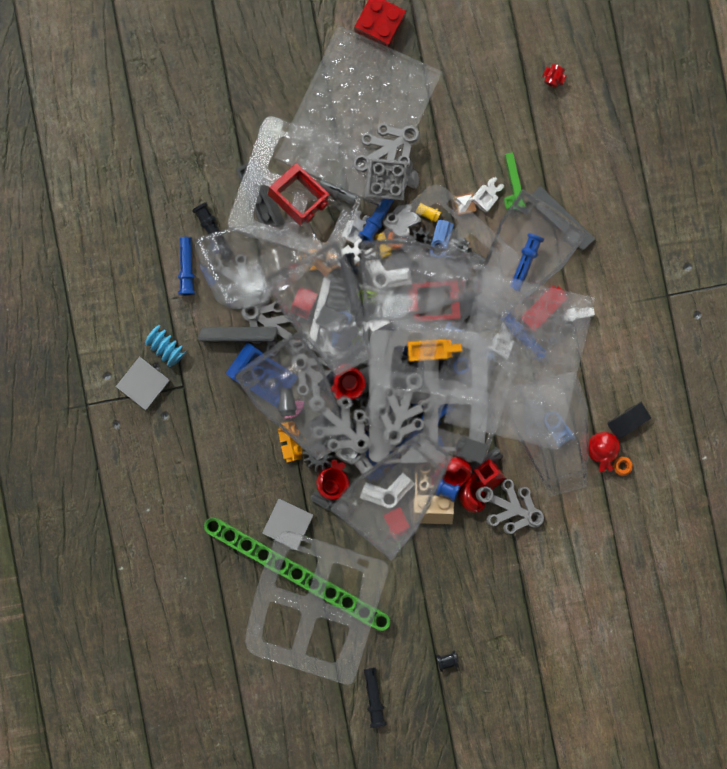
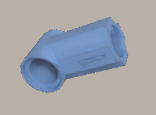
M445 220L437 221L430 246L432 258L441 260L446 256L454 226L453 223ZM441 246L444 251L441 254H437L433 248Z

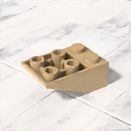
M416 462L414 523H453L454 502L443 495H436L438 485L434 486L432 483L433 479L430 477L436 474L437 469H439L443 462Z

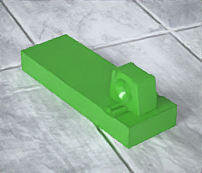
M512 152L505 154L504 160L513 195L504 198L506 210L516 209V212H521L526 207Z

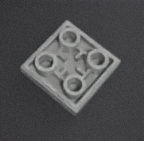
M368 158L365 197L404 200L407 161Z
M139 356L116 387L147 410L170 380Z
M278 499L262 534L297 550L313 514Z

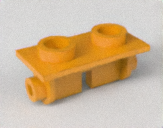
M295 422L280 424L279 429H277L280 442L287 441V445L281 446L283 458L286 459V463L301 460L303 450L299 444V431Z

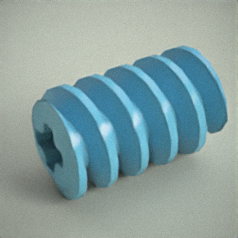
M158 325L147 336L145 345H151L150 349L152 351L157 350V356L163 355L162 361L168 360L167 366L171 367L177 364L187 351L181 353L180 351L183 346L181 345L176 348L177 341L170 342L171 335L164 337L166 330L159 332L158 330L161 325Z

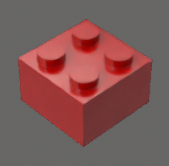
M368 0L354 26V32L388 49L406 16V11L386 0Z

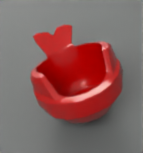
M344 367L336 374L331 390L335 393L337 399L341 397H348L350 400L356 399L364 392L366 386L364 376L358 369Z
M599 432L593 435L588 443L589 457L596 462H600L599 472L602 473L606 469L612 471L614 468L611 462L620 453L619 440L609 432Z
M461 457L447 458L437 469L436 474L430 476L433 479L432 483L434 486H437L441 479H444L446 483L454 486L460 485L461 487L470 479L471 466Z
M332 460L331 467L323 470L317 477V490L325 499L337 500L348 491L349 480L342 470L346 467L343 461L338 464L337 460Z
M472 474L471 478L461 486L458 494L462 507L471 513L482 511L486 505V502H480L476 497L477 490L481 487H486L482 482L475 480L476 474ZM484 491L481 492L482 498L486 497V493Z

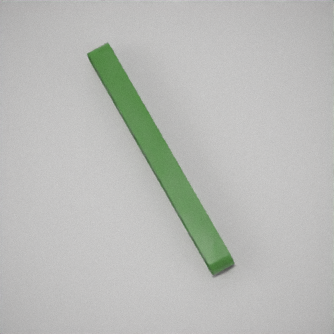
M209 518L205 522L204 529L209 535L373 628L382 631L389 627V616L369 603L219 518ZM211 521H216L219 525L218 530L215 532L211 531L208 527ZM228 530H232L235 533L236 537L233 541H228L225 538V533ZM244 540L252 542L251 550L246 551L242 548ZM261 549L269 552L267 560L259 558L258 554ZM277 559H283L286 562L284 569L276 568L275 562ZM293 569H301L303 576L300 579H295L292 576ZM311 578L319 580L320 585L318 588L313 589L309 586ZM329 587L336 590L337 594L333 598H329L325 594L326 589ZM345 597L352 598L353 605L351 607L343 606L342 600ZM365 606L370 609V614L367 617H362L359 614L361 607ZM379 616H384L387 619V623L384 626L380 627L376 624V619Z

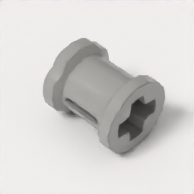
M365 452L351 461L361 472L362 478L376 468L366 458Z

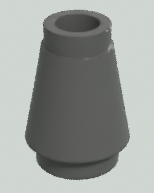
M292 388L280 389L278 407L280 416L296 415L297 407Z

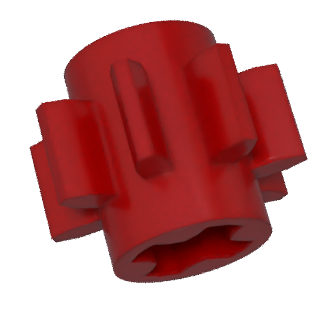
M552 64L550 68L546 67L542 75L545 78L544 83L553 88H557L558 84L562 86L567 75L563 74L565 70L555 64Z

